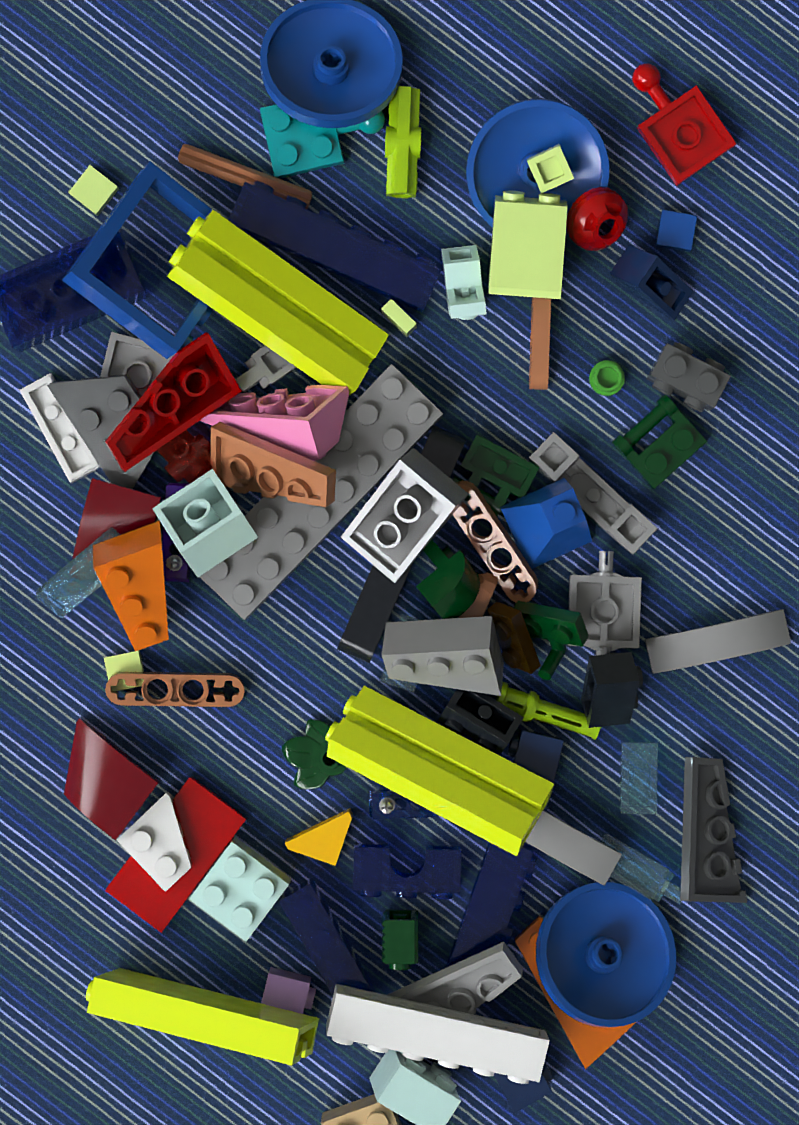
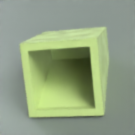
M503 191V196L495 195L489 267V294L561 299L567 201L560 200V195L552 193H540L539 198H525V193L520 191Z

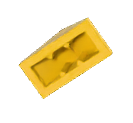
M351 809L340 812L287 838L285 841L287 849L336 866L352 820L353 813Z

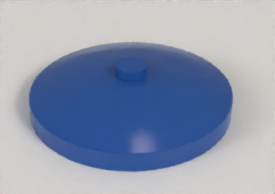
M306 0L284 11L275 19L267 30L261 45L260 71L267 93L286 114L308 125L323 128H342L365 122L377 115L389 104L396 94L401 80L403 56L395 31L378 12L354 0Z
M532 98L505 106L482 125L469 150L466 177L468 190L474 206L492 228L495 195L503 196V191H520L525 193V198H539L541 192L527 163V158L560 144L574 179L544 193L560 195V200H566L568 206L567 215L572 204L583 193L593 188L608 187L609 159L606 147L593 123L580 111L560 101Z
M596 882L571 890L557 900L549 909L541 923L537 936L536 963L546 992L563 1012L573 1019L590 1026L612 1028L632 1024L643 1019L663 1001L671 987L675 974L676 947L666 918L648 897L627 885L607 882L604 886Z

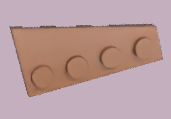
M218 422L211 427L210 470L213 469L225 487L233 488V492L243 494L249 491L259 492L262 497L267 498L284 496L291 502L327 507L335 501V469L222 422Z

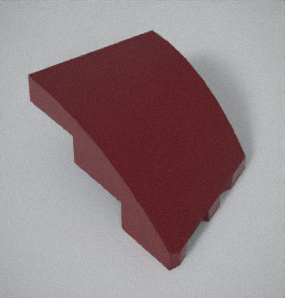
M92 478L78 530L69 579L80 580L97 576L93 568V545L155 523L157 515L152 508L160 504L162 498Z
M79 718L76 722L64 795L90 821L116 841L160 781L134 763L130 756L109 742L105 735L82 718Z

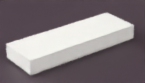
M50 373L20 389V392L69 482L74 483L101 467L47 385L56 381Z

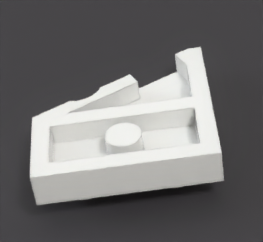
M169 792L165 793L117 839L123 848L165 892L193 866L188 849L184 843L180 822L178 823L172 803V795Z

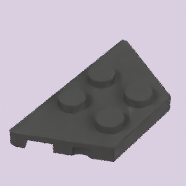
M127 374L103 378H82L81 380L70 381L58 380L47 385L110 482L133 489L154 452L124 472L105 443L141 397Z

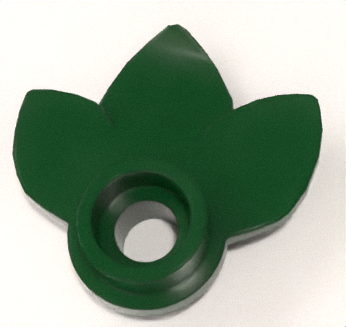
M309 719L306 724V736L291 738L282 745V752L286 760L298 768L294 779V786L300 789L307 790L322 787L330 776L340 775L348 768L337 761L334 765L327 762L328 741L325 740L330 726L323 721Z

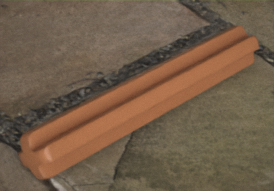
M183 144L180 149L178 160L181 164L303 210H307L310 205L312 192L308 189L189 144Z

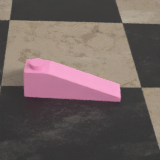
M311 385L306 387V393L288 394L287 388L276 389L274 393L261 398H257L254 392L239 393L200 421L212 426L222 422L316 461L325 457L327 452L339 442L349 390L348 386Z

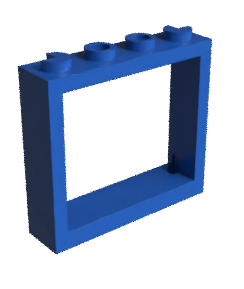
M150 161L135 177L62 281L164 358L168 359L193 341L194 337L190 335L196 324L201 327L209 318L213 309L200 299H197L178 329L171 335L89 273L149 187L193 221L198 216L205 219L212 211L210 207Z

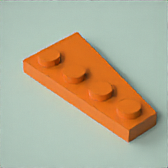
M539 915L514 940L586 1070L635 1023L612 1028L590 1026L568 1016L553 1002L542 984L536 963V941L543 921L542 916Z

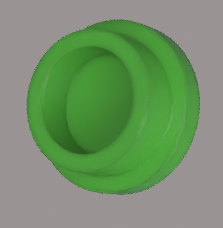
M609 360L601 361L590 371V386L599 395H614L624 385V371L616 362Z

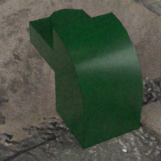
M431 540L423 551L437 569L416 587L442 619L458 618L473 604L480 589L479 575L461 550L453 554L447 546L441 550Z

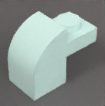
M470 245L441 249L446 297L451 319L470 320L478 315H485L486 303L482 288L477 246Z

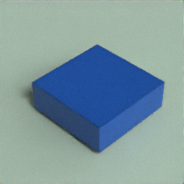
M662 210L655 246L690 252L697 215Z

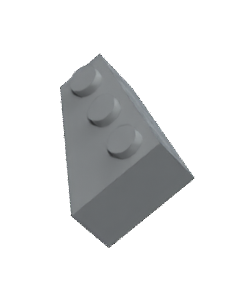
M492 616L386 623L382 658L389 679L501 696L504 662Z

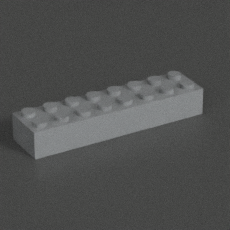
M391 364L345 412L339 442L327 452L325 457L316 460V462L336 470L335 501L327 507L291 502L284 496H276L275 498L263 497L245 515L258 538L201 575L200 578L240 617L247 620L393 469L396 463L443 417V413Z

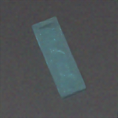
M112 527L109 528L36 590V599L62 619L102 585L93 568V545L121 534Z

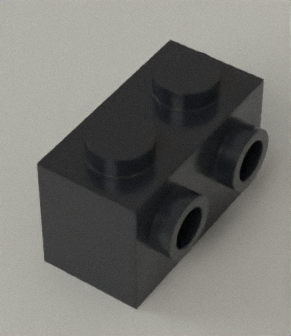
M611 652L605 655L589 656L581 697L588 728L630 724L633 709L638 708V688L643 686L642 670L640 666H635L632 652Z
M457 689L436 723L501 755L524 717L485 693Z

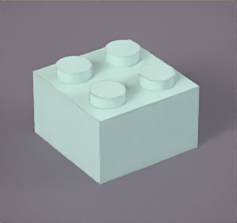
M213 469L152 508L178 551L197 577H200L258 538Z
M234 837L190 896L189 900L247 942L288 887L291 878L237 837Z
M389 1049L369 1078L377 1102L415 1125H446L461 1102L456 1090L457 1085L450 1078L451 1073L438 1063L434 1062L430 1066L424 1061H416L402 1055L403 1052Z

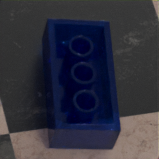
M119 230L89 273L130 304H134L149 297L124 236ZM94 235L0 275V320L13 349L22 352L107 315L62 281Z

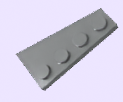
M502 942L387 995L474 1015L477 1007L485 1001L490 1002L520 979L523 967L505 942Z

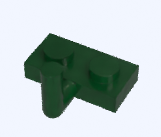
M517 601L514 608L522 612L530 637L549 640L552 649L542 664L538 675L542 679L550 680L566 653L565 644L583 647L589 637L580 612Z

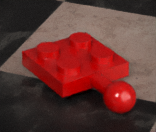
M648 63L641 64L633 72V84L639 91L648 92L660 111L639 124L637 130L674 184L678 186L735 147L736 142L697 85L671 102L659 84L661 75L657 67Z

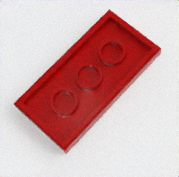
M192 776L188 778L173 798L172 803L178 823L180 822L184 843L188 849L193 866L165 892L139 863L130 856L105 889L107 893L161 933L247 819Z

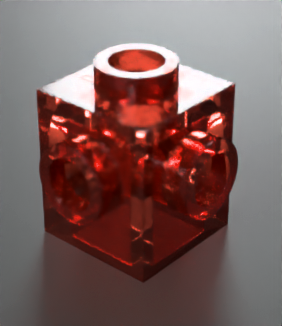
M185 430L157 450L168 462L164 468L177 482L185 479L188 483H192L213 469L210 464L211 443L201 433L194 437L188 430Z

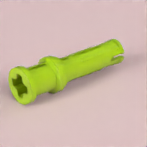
M503 681L501 696L497 695L495 699L524 717L522 720L524 722H531L532 719L591 737L594 740L597 739L601 727L588 728L585 713L539 699V695L534 691L526 693L510 688L508 683Z

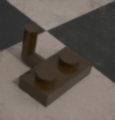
M499 602L494 603L487 611L489 616L493 617L497 638L502 649L503 660L511 668H517L532 674L541 664L522 612Z

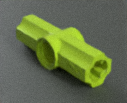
M398 86L396 94L389 102V126H386L385 158H387L386 196L403 199L416 197L418 184L417 161L420 159L421 127H419L420 89L409 86Z

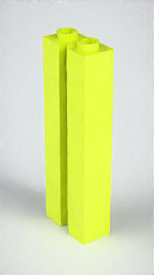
M212 210L205 219L198 216L187 232V235L192 237L186 247L180 244L168 261L174 266L167 277L321 385L348 386L349 396L354 393L369 370L370 363L378 355L389 334L216 211Z
M363 686L357 697L354 695L350 696L343 709V714L346 717H343L340 723L334 721L326 734L325 740L328 741L327 757L518 856L549 802L554 783L366 686Z
M122 968L95 976L89 983L86 991V1001L89 1002L87 1013L291 1066L313 1052L319 1022L317 1017Z

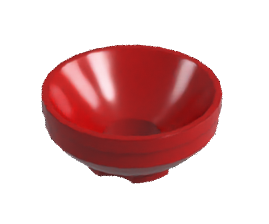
M598 187L586 191L577 198L568 212L566 229L570 239L579 247L588 251L603 250L611 246L620 238L628 222L627 205L622 197L610 188ZM607 219H613L614 225L612 230L606 235H599L601 224Z

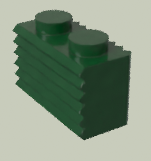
M386 909L383 912L382 961L385 964H389V969L408 970L411 969V964H418V910Z

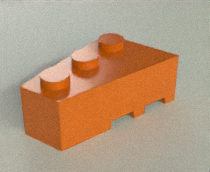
M160 521L93 545V568L135 652L169 640Z

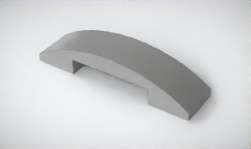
M554 432L529 457L553 483L565 478L573 487L582 510L632 555L658 529L583 462L579 455Z
M784 609L645 639L652 674L716 662L791 644Z
M543 810L526 840L528 844L604 886L622 856L618 851L586 835Z

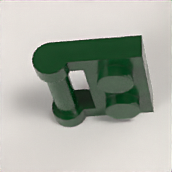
M665 394L656 401L658 405L623 437L618 435L612 441L615 448L652 489L661 484L707 442L679 411L674 402ZM668 416L674 424L638 455L632 447Z

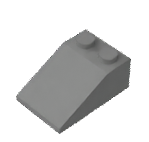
M413 448L396 463L340 538L396 583L469 494Z

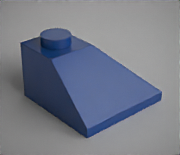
M565 478L500 507L515 543L531 569L592 542L587 519L573 487Z

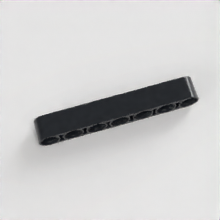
M434 425L421 454L450 478L466 439ZM412 564L396 583L374 565L372 566L337 650L370 663Z

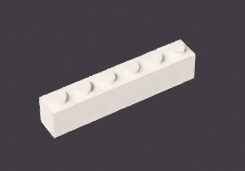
M339 984L335 985L326 1023V1035L331 1036L332 1040L339 1044L352 1045L353 1042L367 1044V1048L379 1053H388L389 1049L403 1052L402 1055L416 1061H422L424 1057L438 1060V1064L447 1068L457 1069L459 1065L471 1067L475 1073L483 1076H494V1073L508 1075L509 1080L520 1084H528L529 1080L540 1082L550 1041L545 1030Z

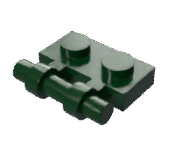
M476 435L460 467L472 473L469 482L473 483L476 487L482 478L500 487L496 497L479 489L497 517L498 515L504 517L500 507L508 504L506 500L510 493L519 498L525 496L540 468L479 435ZM455 476L453 479L455 483L459 481H464L457 476ZM469 494L464 501L468 502L471 495Z

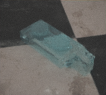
M605 833L601 842L622 854L610 877L650 900L654 899L659 902L664 895L678 904L681 903V887L671 882L675 875L652 858Z

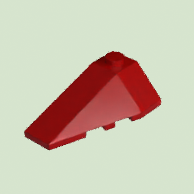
M205 332L180 349L172 357L105 441L124 472L242 392L209 333Z

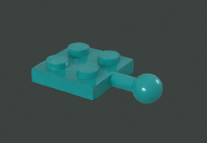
M276 104L260 108L274 177L279 179L345 164L338 135L361 130L366 134H375L383 128L385 123V117L381 111L374 117L357 125L342 128H323L308 125L292 118Z

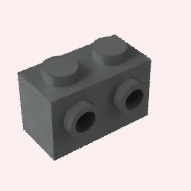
M674 342L673 346L667 343L662 347L646 379L653 382L652 387L668 396L675 393L684 398L685 401L683 403L694 410L703 412L704 409L710 411L715 408L731 377L724 373L725 366L709 358H706L705 362L693 357L694 351L681 343Z

